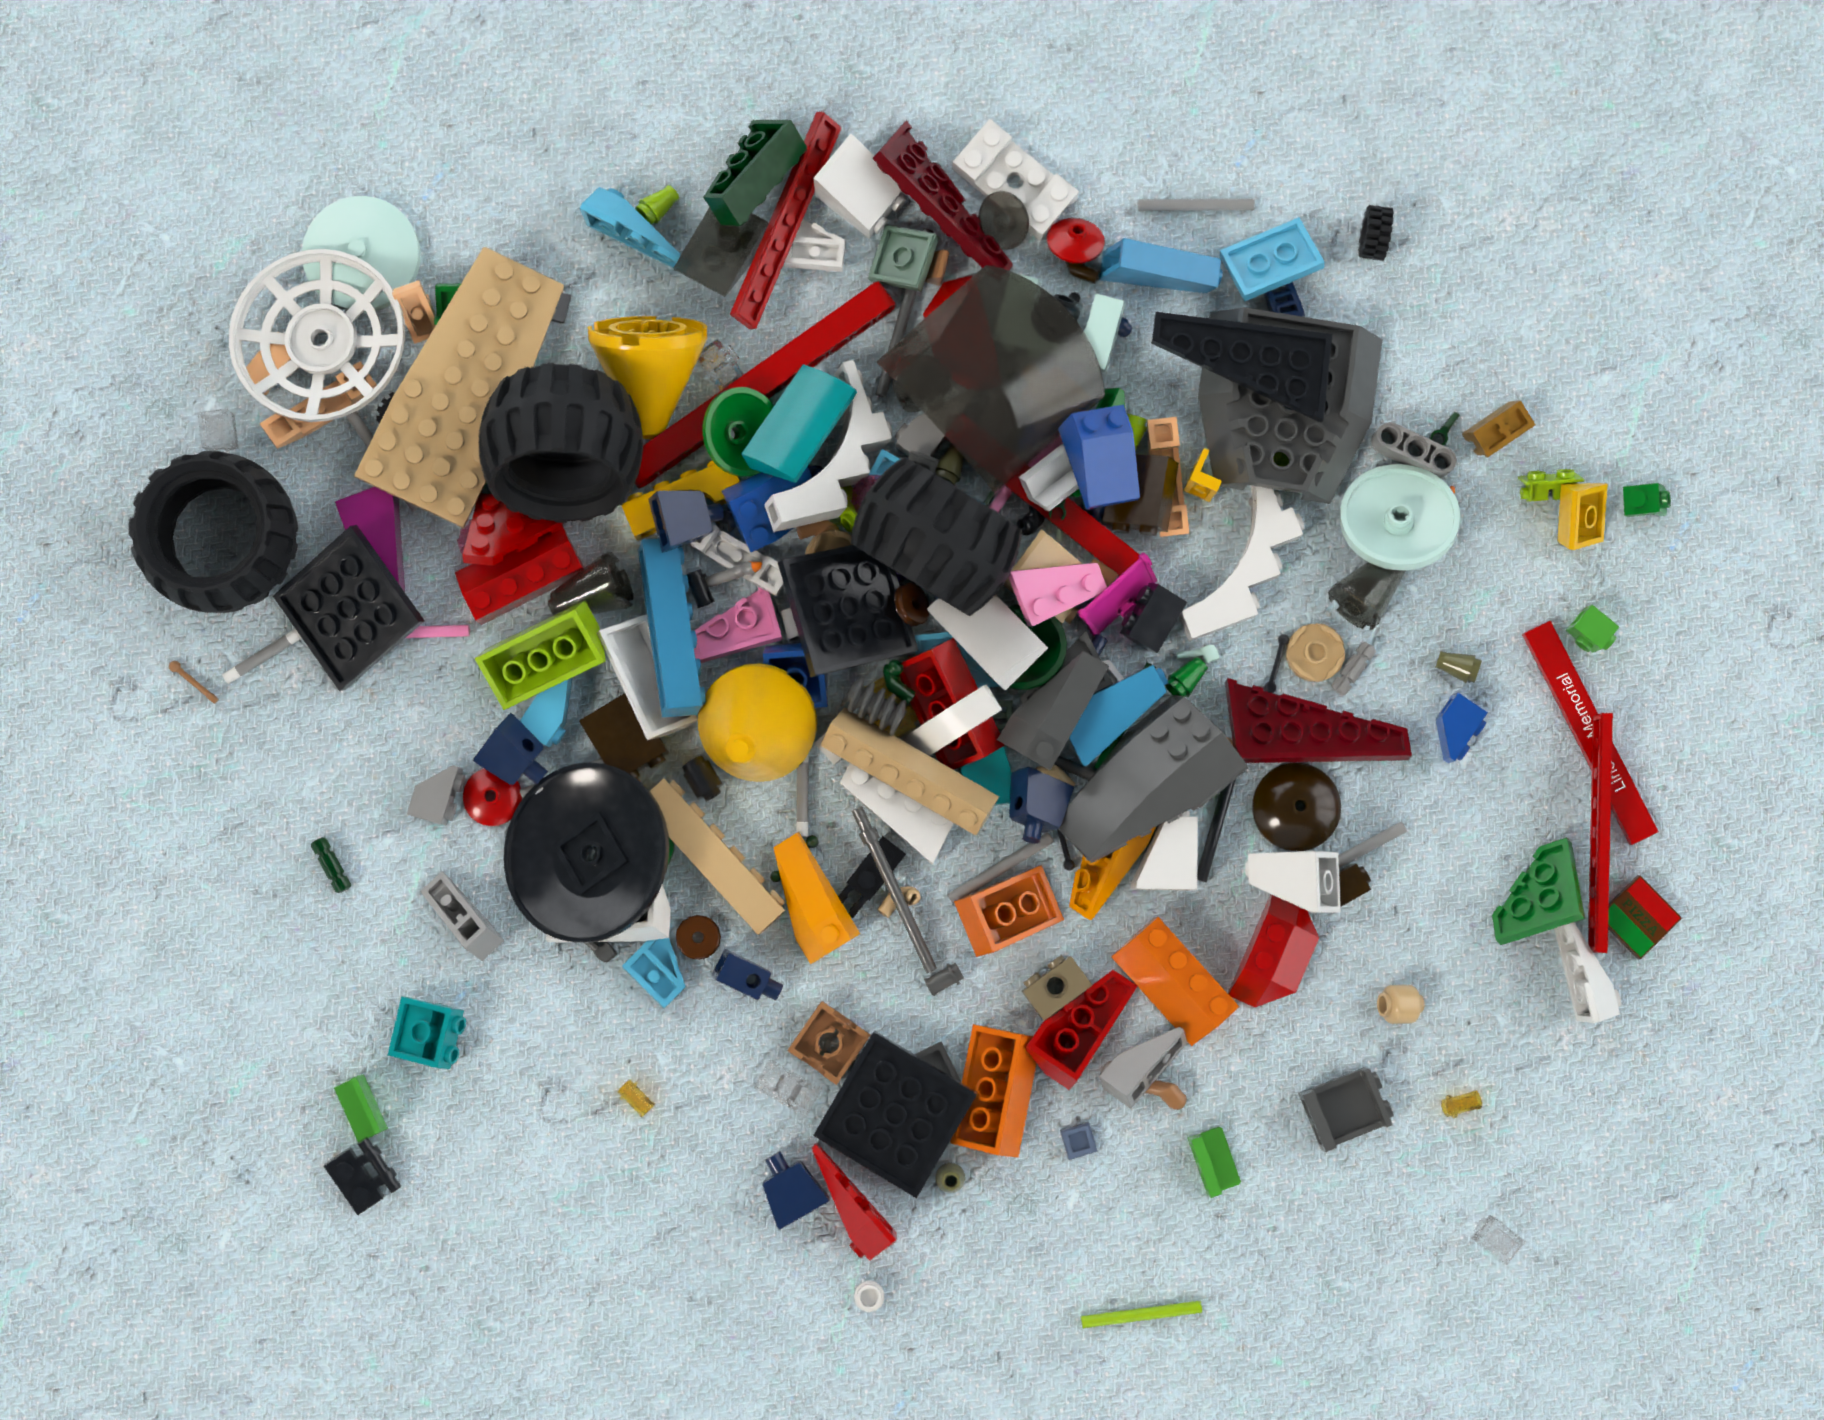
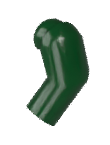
M891 660L889 664H885L882 671L886 687L891 693L895 694L899 699L905 700L906 704H908L914 698L916 692L901 681L902 663L898 660Z

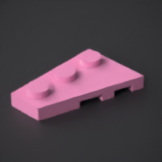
M1098 563L1013 570L1008 576L1027 626L1031 627L1101 594L1107 588Z
M759 587L756 592L747 598H742L735 603V606L723 614L716 615L695 629L697 636V647L694 648L695 658H699L700 662L703 663L783 640L769 592Z

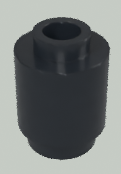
M702 755L692 759L682 767L685 772L683 776L698 800L704 798L707 802L721 793L719 788L723 783L709 760L705 761Z

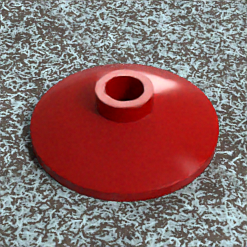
M1080 218L1062 219L1054 223L1048 230L1047 245L1055 256L1064 261L1087 263L1099 257L1104 249L1105 239L1103 233L1096 225Z
M481 769L468 779L464 787V807L469 816L476 822L486 826H499L512 819L515 810L522 800L520 789L522 788L519 781L514 785H510L488 770ZM493 790L496 793V798L489 802L486 799V793Z

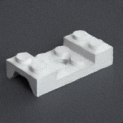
M989 119L952 163V170L1039 241H1042L1057 218L1069 205L1077 200L1079 191L1057 173L1054 176L1011 141V135ZM1010 176H1019L1023 180V185L1017 189L1011 188L1007 184V179Z

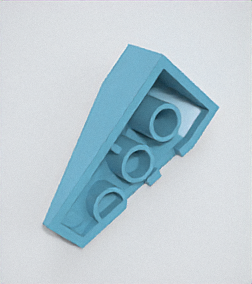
M598 187L581 204L580 211L587 226L689 277L692 274L690 263L624 199L625 196L621 192L613 188H609L607 191Z

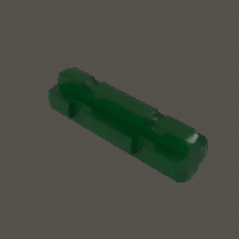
M322 837L313 841L311 848L315 855H319L318 861L327 878L333 881L331 885L334 891L342 893L351 887V883L348 877L342 874L344 870L334 851H330L331 846L328 840Z

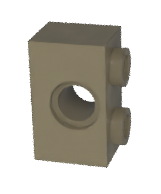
M1062 955L1058 956L1047 965L1050 970L1040 976L1037 972L1023 982L1026 988L1022 990V993L1043 1021L1092 986L1072 956L1066 958ZM1052 977L1060 978L1063 983V988L1058 994H1051L1047 990V982Z

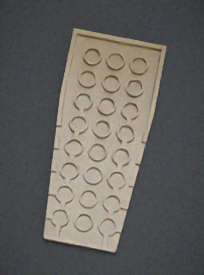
M483 247L392 397L354 477L464 528L486 484L481 469L478 448L479 429L486 404L503 378L512 376L521 368L535 366V361L544 343L548 327L554 317L560 296L564 291V285L487 247Z

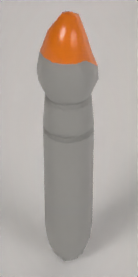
M748 561L743 565L710 575L705 580L708 587L717 586L744 575L755 574L761 569L762 563Z

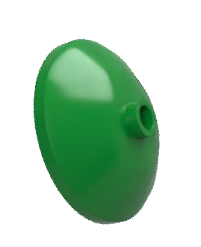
M747 387L725 390L712 400L704 415L703 440L706 450L719 468L734 476L746 477L761 473L760 471L750 469L741 454L774 407L771 401L757 390ZM731 429L734 431V438L731 436Z

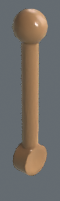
M178 661L169 663L170 671L179 673L211 702L215 704L219 700L218 697L185 672Z

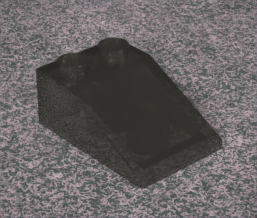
M709 207L673 267L674 270L726 297L752 263L768 226V221L751 213L748 221L741 226L720 225Z

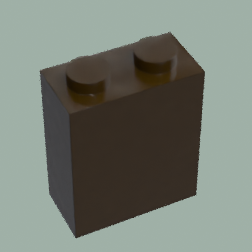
M1136 454L1140 498L1135 501L1105 506L1102 522L1111 526L1112 531L1128 534L1130 529L1139 530V533L1143 535L1156 536L1157 532H1168L1179 463L1169 456Z
M625 693L579 720L606 765L622 769L638 778L641 776L640 770L647 766L653 769L666 761L664 756L669 751L660 737L647 740Z

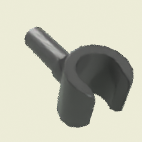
M595 942L584 943L603 962H609L617 955L608 942L604 943L601 947Z

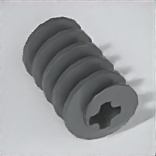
M861 676L854 681L840 707L849 702L848 711L850 713L859 707V718L862 719L867 714H870L869 724L873 725L880 720L879 729L883 731L890 725V736H893L907 712L905 710L906 701L902 700L899 704L895 705V694L885 699V688L874 693L875 683L871 682L868 686L864 687L865 677Z

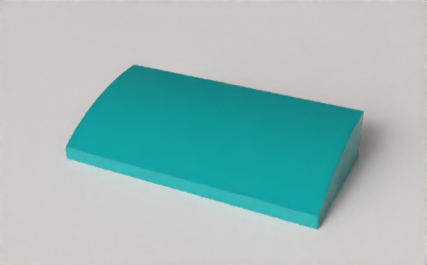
M803 364L741 453L749 468L797 483L856 396V389L828 373Z

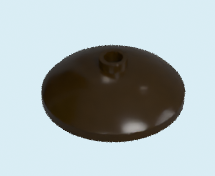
M1288 763L1274 768L1258 783L1252 799V814L1259 832L1271 844L1288 851H1306L1323 844L1333 834L1341 816V800L1335 784L1323 771L1305 763ZM1298 800L1305 804L1302 812L1295 808V803Z

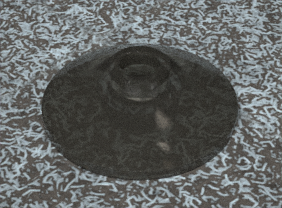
M1007 191L994 192L983 200L979 209V219L981 220L979 225L985 236H992L1002 250H1009L1019 246L1025 240L1029 230V216L1022 201Z

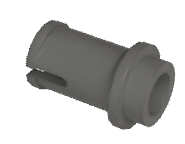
M948 963L946 964L947 968L924 979L933 996L955 983L959 985V981L964 979L956 963L952 965Z

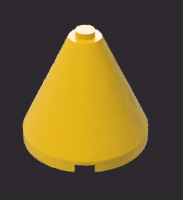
M630 316L594 322V330H592V326H588V341L604 372L607 374V377L614 381L618 380L625 387L636 406L641 422L643 439H653L666 430L707 341V325L705 323L680 317H672V321L656 320V316Z
M768 664L741 665L723 673L705 693V704L698 712V731L702 745L713 762L734 777L754 782H765L781 778L795 770L804 761L813 746L817 733V715L814 703L806 688L787 675L788 672Z

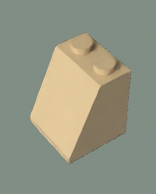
M1041 529L1011 571L1082 563ZM1008 577L1004 583V587H1006L1014 593V590ZM1074 606L1055 615L1061 625L1064 621L1070 624L1080 609Z

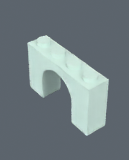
M1010 272L992 338L993 343L998 345L997 350L1014 354L1015 350L1026 352L1025 357L1037 361H1042L1043 357L1054 359V365L1064 368H1071L1072 364L1083 367L1082 372L1099 376L1100 371L1107 373L1125 308L1124 300L1095 293L1088 323L1083 333L1069 343L1052 344L1041 339L1033 328L1032 316L1041 285L1039 279Z

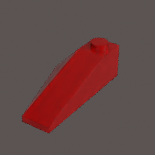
M1111 970L1085 992L1066 1004L1060 1011L1045 1020L1025 1049L1044 1074L1070 1091L1138 986L1115 970Z
M816 1142L811 1149L848 1236L853 1241L849 1245L860 1258L865 1255L870 1261L897 1240V1232Z

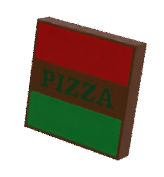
M1637 875L1609 902L1608 930L1637 959H1642L1682 919L1641 875Z

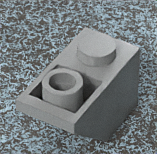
M452 765L417 784L413 791L407 815L446 826L448 820H453L457 804L453 802L456 793L461 792L463 789L465 775H462L464 769Z

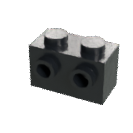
M1149 583L1139 591L1136 598L1138 602L1133 611H1129L1124 617L1121 624L1123 628L1120 634L1145 650L1158 653L1187 602L1163 586Z

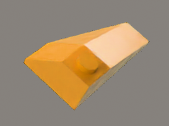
M1156 827L1151 829V833L1142 838L1139 835L1127 841L1126 846L1093 863H1090L1083 855L1081 867L1075 872L1069 907L1085 918L1092 920L1147 847Z
M797 832L773 847L794 936L809 963L816 962L860 935L859 930L801 834Z

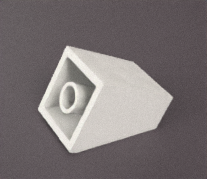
M850 134L814 177L815 196L870 239L874 232L879 234L888 223L886 218L893 210L897 212L903 206L906 197H904L905 194L900 190L898 184L888 174L883 173L878 168L877 163L872 159L874 155L856 137Z
M1185 811L1178 815L1179 818L1169 824L1166 821L1157 826L1131 882V890H1197L1198 817H1190V811Z
M1304 851L1248 854L1245 873L1249 878L1250 885L1312 913L1341 912L1338 852Z

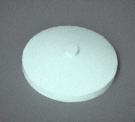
M348 197L327 206L315 217L308 227L302 246V251L328 249L356 256L374 267L386 279L392 289L414 282L420 267V244L413 226L395 206L374 197ZM320 262L303 265L309 281L320 280ZM332 262V280L348 284L362 294L374 282L368 275L356 268ZM332 290V305L347 311L356 302L349 295ZM384 291L371 303L375 311L391 305Z
M1390 464L1376 467L1363 473L1348 487L1341 503L1340 527L1351 549L1369 563L1391 570H1413L1434 563L1452 547L1459 530L1460 507L1451 488L1437 475L1412 465Z

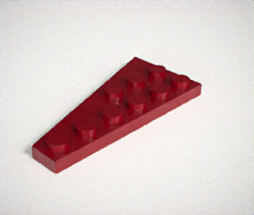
M906 120L872 159L883 173L888 174L898 184V187L904 194L909 195L919 205L924 214L931 216L940 225L945 235L952 237L961 246V250L966 256L973 258L981 266L986 276L993 278L999 283L1012 268V262L995 239L990 235L985 236L979 225L981 223L976 213L972 215L968 213L963 206V203L966 201L940 164L929 160L926 153L928 148L923 141L918 143L909 132L912 126Z
M1227 678L1225 681L1233 747L1245 763L1409 760L1412 756L1407 728L1375 719L1371 721L1354 717V713L1344 710L1340 713L1327 709L1326 705L1287 694L1276 695L1263 691L1264 688L1253 685L1248 687L1237 684V680Z

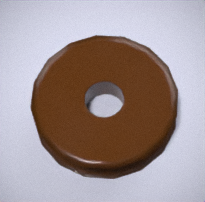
M908 582L896 589L894 601L900 618L909 626L924 624L928 620L930 612L927 610L929 601L922 588L914 582Z
M690 916L682 921L677 928V947L688 958L697 960L708 958L715 953L720 944L721 935L719 928L707 916ZM699 931L703 934L704 939L701 943L694 942L693 934Z

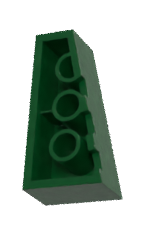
M752 120L748 127L751 132L748 136L743 135L738 141L739 151L728 157L726 160L728 168L718 173L703 197L720 225L741 226L746 223L750 217L749 215L758 205L766 200L767 194L774 186L782 182L783 176L787 171L800 161V156L808 147L791 120Z

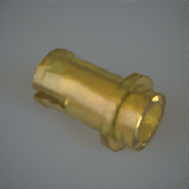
M629 1079L617 1091L620 1094L619 1099L622 1100L624 1098L642 1118L655 1103L636 1086L638 1084L637 1081L633 1083Z
M1473 1090L1472 1092L1454 1097L1446 1095L1445 1099L1441 1100V1107L1446 1117L1451 1116L1454 1119L1458 1117V1114L1482 1109V1100L1478 1091Z

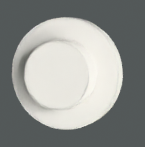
M874 1281L862 1282L855 1290V1303L865 1312L878 1310L884 1302L883 1288Z

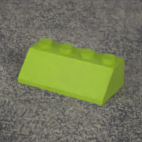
M585 600L486 648L474 658L503 710L606 661L604 648L597 634L600 627Z

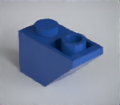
M1459 692L1451 695L1435 719L1443 760L1447 763L1454 762L1456 759L1462 760L1470 749V746L1467 745L1468 741L1473 735L1477 737L1486 725L1483 719L1488 712Z

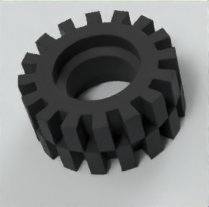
M1374 205L1367 206L1362 221V229L1360 230L1359 258L1384 260L1389 249L1390 235L1393 229V208Z

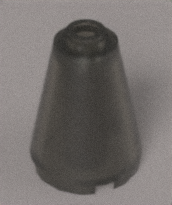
M606 552L553 590L548 600V606L552 614L556 615L584 600L592 614L632 607L633 603L629 602L634 599L632 586L625 569L619 571L615 563L619 562V559L612 552Z
M1367 562L1334 584L1328 592L1329 600L1331 603L1334 600L1337 602L1339 607L1336 611L1349 623L1361 629H1364L1367 625L1370 626L1369 630H1373L1384 615L1406 570L1386 569Z

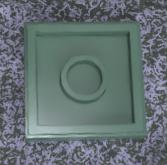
M885 225L868 279L874 283L879 281L884 285L922 292L940 237L936 233Z

